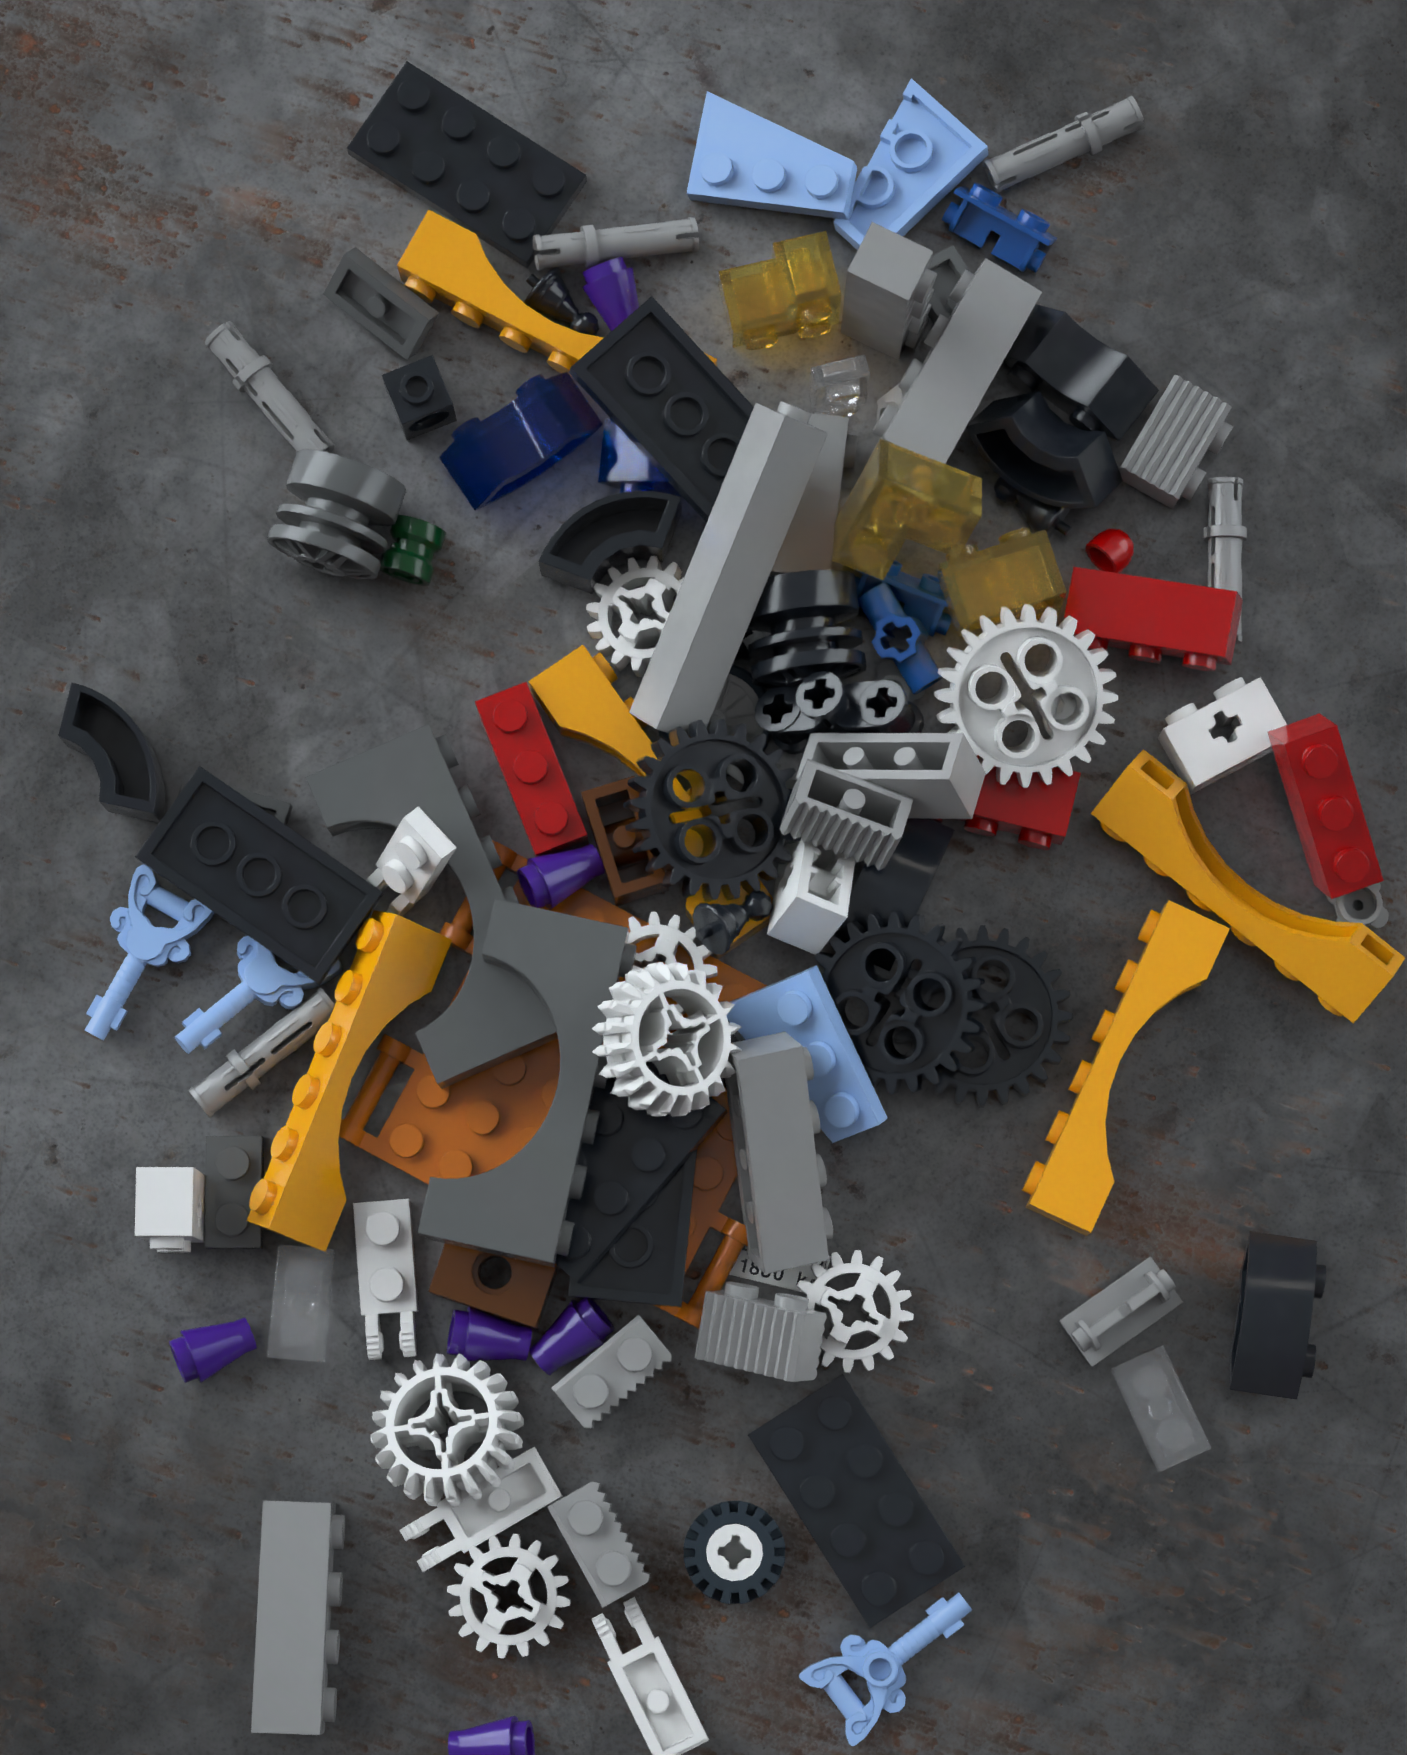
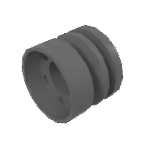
M302 449L297 451L286 487L288 491L306 502V504L284 503L278 505L276 515L278 519L287 525L276 524L271 526L267 537L269 544L280 552L294 558L297 562L326 574L366 580L377 578L381 564L371 554L385 553L388 543L385 538L370 529L368 525L391 526L396 523L406 494L405 486L394 477L350 458L319 450Z

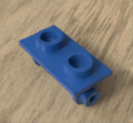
M974 182L971 189L966 186L956 188L954 194L963 198L961 205L952 201L946 209L942 221L950 225L948 231L963 237L980 248H983L991 231H994L1000 237L991 254L1013 265L1023 273L1027 268L1036 273L1046 257V253L1038 249L1041 243L1049 246L1057 240V237L1046 232L1050 223L1025 209H1021L1020 213L1016 215L1001 207L999 204L1003 197L981 184Z
M872 553L870 559L862 555L858 558L853 566L854 570L863 573L861 578L855 576L858 598L874 587L886 582L897 600L905 603L903 610L906 615L920 619L927 629L929 636L933 637L935 632L946 635L953 615L944 612L945 607L955 610L962 598L961 595L951 592L953 588L951 583L930 574H923L921 579L901 572V563L881 554Z

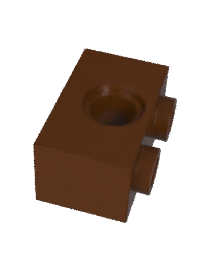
M635 776L581 792L586 814L617 907L669 891V887L665 888L662 886L665 876L663 867L651 872L645 870L648 862L653 857L650 850L641 853H634L632 850L637 843L644 839L642 833L630 832L625 829V826L629 823L639 820L638 812L623 807L624 802L639 798L640 793L627 784L628 780Z
M445 1243L428 1292L538 1330L559 1266L555 1263L554 1267ZM492 1258L507 1260L512 1269L510 1281L499 1289L487 1288L481 1281L480 1273L482 1266Z

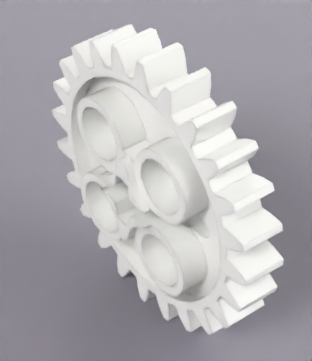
M1024 604L1020 619H1015L1011 610L1006 606L1001 607V623L997 625L986 616H980V625L983 633L976 636L972 632L963 629L961 634L968 644L966 649L962 651L957 648L948 647L946 650L957 661L955 668L938 669L937 673L947 681H950V688L937 690L934 692V696L938 700L950 703V707L936 715L937 719L941 723H955L956 726L948 733H964L975 755H979L978 760L986 774L994 765L997 766L996 780L1000 784L1005 785L1010 779L1012 772H1016L1019 784L1024 788H1028L1032 772H1037L1041 780L1046 785H1049L1052 782V768L1056 766L1070 777L1073 775L1069 759L1076 755L1081 760L1089 763L1091 757L1084 747L1087 742L1091 741L1102 745L1106 742L1103 736L1095 730L1098 723L1112 724L1115 721L1102 708L1103 704L1118 700L1117 694L1103 689V684L1114 679L1116 672L1111 669H1098L1097 666L1109 655L1108 652L1103 648L1088 651L1087 649L1093 642L1095 634L1087 629L1074 637L1078 620L1070 615L1059 626H1056L1057 612L1051 607L1045 609L1040 620H1036V613L1030 604ZM1046 644L1050 650V660L1047 666L1036 672L1028 671L1024 663L1027 651L1034 645ZM1008 652L1021 680L1033 690L1038 689L1031 696L1035 706L1052 731V736L1049 739L1042 737L1031 711L1020 702H1016L1020 699L1021 693L1000 659L1002 653ZM987 672H998L1002 680L999 692L989 699L978 698L975 688L979 677ZM1066 692L1073 693L1076 698V708L1073 714L1062 720L1054 719L1051 713V705L1054 699ZM1016 720L1025 721L1028 727L1025 741L1015 747L1004 746L1002 732L1010 722Z

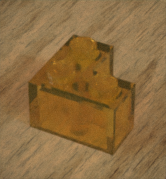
M826 231L772 243V259L718 271V287L733 348L746 345L747 350H760L775 345L778 342V337L799 333L800 338H813L828 333L831 330V325L839 323L842 293Z
M880 439L834 523L832 561L884 580L906 539L958 558L982 516V478Z
M1020 528L998 538L1000 544L979 551L977 545L972 544L952 550L945 555L947 561L939 563L937 576L958 637L962 636L961 631L963 629L970 632L982 630L979 618L982 615L990 619L995 625L1000 624L1001 607L1005 606L1011 610L1015 619H1020L1024 604L1033 606L1036 620H1040L1047 607L1055 609L1057 615H1060L1067 591L1046 530L1031 534L1030 528Z

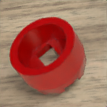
M1109 528L1102 531L1089 541L1085 547L1088 557L1100 571L1113 573L1122 572L1129 565L1134 554L1132 539L1129 534L1121 529Z

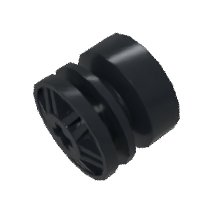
M827 569L790 572L768 577L747 628L753 631L771 633V635L760 638L748 645L749 658L760 661L751 666L753 685L763 686L764 688L799 686L806 677L820 671L831 672L838 676L840 680L857 676L866 671L865 653L854 649L863 642L862 631L851 627L836 626V624L849 620L859 613L855 574L848 571Z

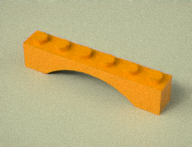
M429 209L397 264L400 279L405 282L404 286L426 303H432L435 298L453 307L451 313L465 324L480 328L483 323L501 332L499 335L500 340L513 349L527 353L531 348L549 357L547 360L548 365L568 377L573 378L569 374L571 366L604 338L579 333L554 323L527 306L503 283L486 258L475 233ZM706 354L707 357L717 366V359Z
M581 645L528 681L531 693L561 736L587 743L615 757L639 777L646 776L636 762L644 756L657 759L650 745L652 742L643 730L648 724L629 713L634 699L629 697L623 701L611 685L618 678L601 653H597L592 657L585 646ZM675 776L673 780L675 795L680 800L688 802L692 795V787L685 791ZM707 805L692 811L671 813L669 818L673 824L706 817L711 815L712 812ZM689 829L685 835V846L693 856L699 857L703 851V840L696 831ZM760 881V891L765 892L771 898L772 904V896ZM740 885V897L727 901L720 889L717 900L705 902L702 895V887L700 886L694 896L686 898V916L693 924L694 909L700 903H708L710 905H742L748 893ZM770 916L760 921H754L749 918V921L746 922L739 935L731 943L729 951L725 954L768 926ZM714 954V956L716 957V959H720L721 957L724 956V955H716V954Z
M1144 749L1127 766L1091 812L1100 821L1102 829L1110 837L1131 845L1143 855V859L1149 868L1161 876L1171 877L1187 890L1188 897L1195 905L1205 911L1216 913L1230 925L1231 931L1240 941L1249 946H1257L1274 960L1276 968L1284 976L1293 981H1301L1318 995V1000L1324 1008L1334 1015L1346 1017L1353 1024L1394 977L1405 960L1402 954L1363 923L1335 922L1304 915L1272 901L1248 885L1225 863L1207 838L1194 811L1187 783Z
M1170 900L1165 904L1161 913L1150 910L1137 938L1146 943L1138 963L1130 959L1127 960L1114 988L1124 993L1115 1013L1104 1010L1091 1038L1100 1043L1092 1063L1081 1060L1068 1090L1077 1094L1069 1114L1061 1110L1057 1112L1045 1140L1054 1144L1047 1162L1043 1164L1035 1161L1023 1186L1022 1191L1031 1195L1025 1208L1085 1236L1092 1232L1115 1182L1107 1153L1105 1122L1109 1092L1119 1062L1135 1034L1153 1014L1176 997L1200 986L1208 978L1230 928Z
M373 910L371 918L363 923L356 938L357 952L351 967L341 976L335 989V999L337 1001L328 1022L321 1026L315 1037L313 1045L315 1054L307 1074L299 1079L292 1095L294 1106L286 1125L277 1132L271 1145L272 1159L264 1179H261L255 1185L249 1200L251 1211L246 1221L301 1244L326 1252L347 1200L340 1174L338 1140L342 1109L351 1079L366 1050L382 1029L409 1004L432 991L452 939L400 915Z

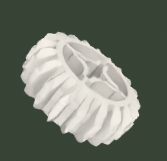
M663 962L648 964L644 969L640 968L629 971L628 974H625L624 982H617L609 987L613 1000L603 1001L602 1004L597 1006L607 1018L606 1022L597 1023L591 1029L599 1035H603V1045H599L592 1052L597 1056H606L608 1064L604 1066L599 1075L605 1078L616 1077L611 1093L618 1097L628 1096V1107L635 1110L646 1109L647 1114L655 1117L666 1116L667 1114L675 1117L687 1115L691 1110L703 1109L710 1105L709 1097L718 1096L724 1092L725 1088L721 1078H729L736 1073V1070L728 1062L729 1053L742 1051V1049L731 1043V1034L736 1033L741 1026L733 1022L729 1023L726 1016L735 1004L728 1001H718L723 986L716 983L706 984V972L699 969L688 970L687 964L676 962L667 965L663 964ZM665 995L675 1000L685 1010L688 1017L681 1016L674 1004H668ZM646 1062L654 1063L660 1074H666L670 1084L656 1077L650 1071Z
M436 1353L433 1360V1369L427 1370L422 1361L414 1360L413 1370L416 1375L408 1380L404 1374L395 1373L394 1380L400 1387L396 1394L391 1391H381L380 1398L389 1409L372 1412V1420L376 1425L382 1427V1429L370 1434L373 1445L376 1448L382 1449L376 1455L375 1460L382 1469H389L387 1479L394 1487L404 1484L403 1492L412 1500H415L424 1492V1500L427 1504L436 1507L445 1493L449 1504L458 1507L461 1502V1491L467 1490L474 1500H480L482 1497V1491L478 1486L480 1483L487 1480L493 1487L500 1486L501 1481L494 1472L498 1466L509 1470L514 1469L515 1462L506 1453V1450L522 1448V1439L519 1435L512 1432L524 1425L522 1415L519 1412L512 1411L518 1405L519 1400L513 1391H505L508 1383L502 1374L496 1373L490 1376L491 1369L484 1361L479 1360L470 1367V1362L459 1353L450 1367L445 1356ZM453 1391L467 1392L481 1398L486 1402L488 1412L476 1414L473 1409L460 1410L458 1403L453 1398ZM431 1399L427 1411L421 1416L412 1418L416 1411L426 1401ZM450 1417L456 1426L449 1428L445 1444L439 1434L446 1432V1423H449ZM483 1441L477 1452L464 1462V1455L468 1448L475 1443ZM419 1446L421 1450H435L437 1458L441 1461L442 1469L425 1468L414 1463L409 1458L407 1447Z

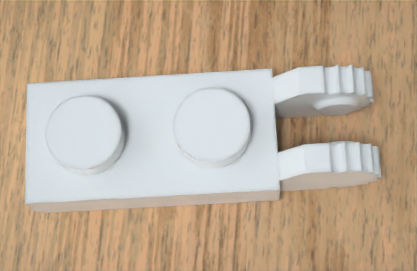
M418 806L402 819L375 864L378 868L366 881L381 891L389 886L395 892L401 893L392 901L387 913L403 917L418 900L430 891L457 847Z
M410 1199L353 1203L361 1316H365L368 1359H381L382 1352L384 1351L380 1315L400 1313L401 1331L399 1332V1343L403 1356H417L414 1312H419Z
M535 1447L513 1459L515 1462L514 1469L509 1470L498 1467L494 1471L501 1481L499 1487L491 1486L487 1480L478 1485L482 1491L480 1500H474L467 1490L461 1491V1502L458 1507L451 1506L445 1498L437 1504L438 1508L399 1530L405 1541L409 1539L415 1540L430 1530V1527L442 1520H445L455 1539L441 1547L436 1546L427 1551L417 1561L422 1572L434 1567L461 1550L463 1553L468 1552L471 1546L476 1547L487 1541L490 1536L499 1534L563 1497Z
M633 1597L623 1602L625 1606L624 1612L631 1627L636 1629L642 1645L623 1654L616 1640V1632L610 1620L601 1613L592 1618V1622L610 1658V1661L607 1663L652 1755H681L709 1741V1738L659 1636L654 1637L638 1602Z

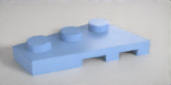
M912 78L903 92V100L892 120H888L880 135L881 141L870 162L862 168L854 183L848 219L835 218L834 220L835 230L857 250L872 222L904 236L989 155L988 146Z
M707 91L687 195L691 201L847 220L857 166L853 160Z

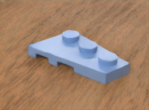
M817 965L729 1002L735 1004V1006L726 1015L730 1023L733 1022L741 1026L738 1032L745 1040L786 1032L808 1049L814 1069L813 1079L807 1081L809 1100L815 1103L818 1110L820 1129L832 1143L878 1126L888 1119Z

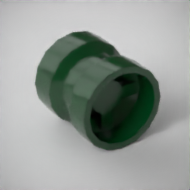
M398 515L396 523L390 529V534L396 543H391L390 548L385 553H382L380 571L407 583L429 586L434 573V567L431 563L434 553L442 549L447 534L443 529L424 520L406 515Z

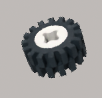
M726 1501L707 1508L693 1521L685 1537L683 1547L684 1563L690 1579L703 1594L721 1603L743 1604L760 1598L775 1585L784 1567L785 1542L779 1526L766 1511L748 1502Z

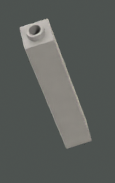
M780 401L777 411L755 403L629 711L630 714L657 730L669 733L670 730L680 726L689 736V724L697 720H702L707 728L828 434L808 424L812 414L783 401Z

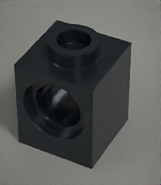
M433 355L382 375L386 392L406 440L457 421L452 400Z

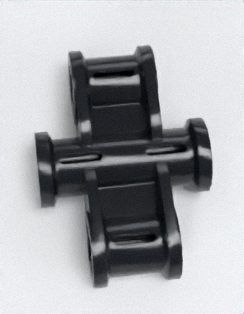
M826 671L812 673L799 686L771 688L761 696L755 708V719L759 726L767 733L773 734L776 745L789 754L804 753L810 733H922L924 727V717L920 709L907 700V695L903 688L896 682L890 680L864 681L844 686L838 676Z

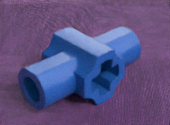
M882 583L858 598L860 607L876 631V635L871 641L874 649L881 658L894 661L913 694L916 695L926 690L943 678L937 673L939 668L925 646V641L929 636L927 629L920 619L906 615L888 583ZM895 626L911 630L912 637L906 639L910 645L906 651L890 647L889 640L895 638L891 632Z

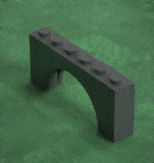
M429 724L305 778L325 825L332 836L361 829L395 832L402 819L419 806L457 847L447 865L462 884L470 905L474 929L472 960L463 987L452 1004L435 1021L415 1032L437 1084L441 1089H444L556 1040L558 1035L546 1007L535 992L511 972L485 963L483 960L482 951L494 899L519 904L512 885L501 889L493 869L502 866V862L490 835L479 839L471 819L481 814L468 785L458 789L455 785L449 769L459 764L446 734L435 738Z
M494 899L482 951L483 960L485 963L498 966L520 978L535 992L546 1007L554 1023L559 1040L560 1073L552 1105L541 1127L523 1149L511 1159L492 1170L471 1177L458 1179L430 1177L417 1232L420 1238L550 1267L555 1266L557 1254L568 1256L575 1225L574 1222L565 1221L569 1199H581L587 1173L586 1166L577 1165L582 1142L593 1145L600 1111L590 1109L594 1088L605 1089L608 1078L599 1075L604 1066L608 1064L606 1056H597L592 1052L599 1045H603V1035H599L591 1028L597 1023L606 1022L607 1018L597 1006L602 1004L603 1001L613 1000L609 987L619 982L620 977L625 978V974H628L633 969L637 945L627 943L629 938L627 927Z

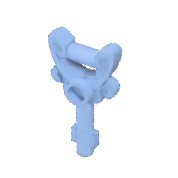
M145 864L137 867L133 874L128 894V908L119 907L110 916L111 926L120 933L117 940L119 945L128 953L127 957L116 973L105 996L96 995L86 1013L92 1018L85 1031L103 1041L111 1028L116 1031L119 1029L128 1011L123 1009V1005L147 964L156 967L165 966L169 959L178 964L186 962L191 956V946L186 940L197 934L214 915L213 911L197 900H190L188 902L159 886L155 874ZM147 905L179 921L174 928L153 926L152 922L144 914Z
M245 936L237 945V956L241 960L238 963V976L241 983L206 1012L198 1008L182 1021L185 1029L177 1034L175 1039L188 1054L199 1045L205 1050L222 1036L219 1028L254 1001V999L267 1006H274L279 1001L280 1005L285 1009L294 1010L302 1004L304 998L303 990L312 989L329 982L341 973V962L338 959L322 983L318 985L301 972L292 973L278 966L275 956L271 951L249 936Z
M959 1592L948 1601L941 1597L925 1611L929 1616L888 1648L880 1641L872 1639L865 1643L864 1639L859 1635L850 1634L843 1638L841 1642L842 1656L828 1657L809 1665L800 1672V1680L809 1686L823 1688L846 1718L845 1734L851 1746L857 1745L867 1736L878 1721L882 1708L889 1713H895L905 1706L906 1697L900 1689L906 1683V1675L902 1668L903 1663H906L940 1635L943 1634L947 1639L964 1626L961 1619L970 1613L972 1609ZM849 1669L866 1679L867 1688L870 1693L868 1703L864 1705L841 1675L842 1672Z

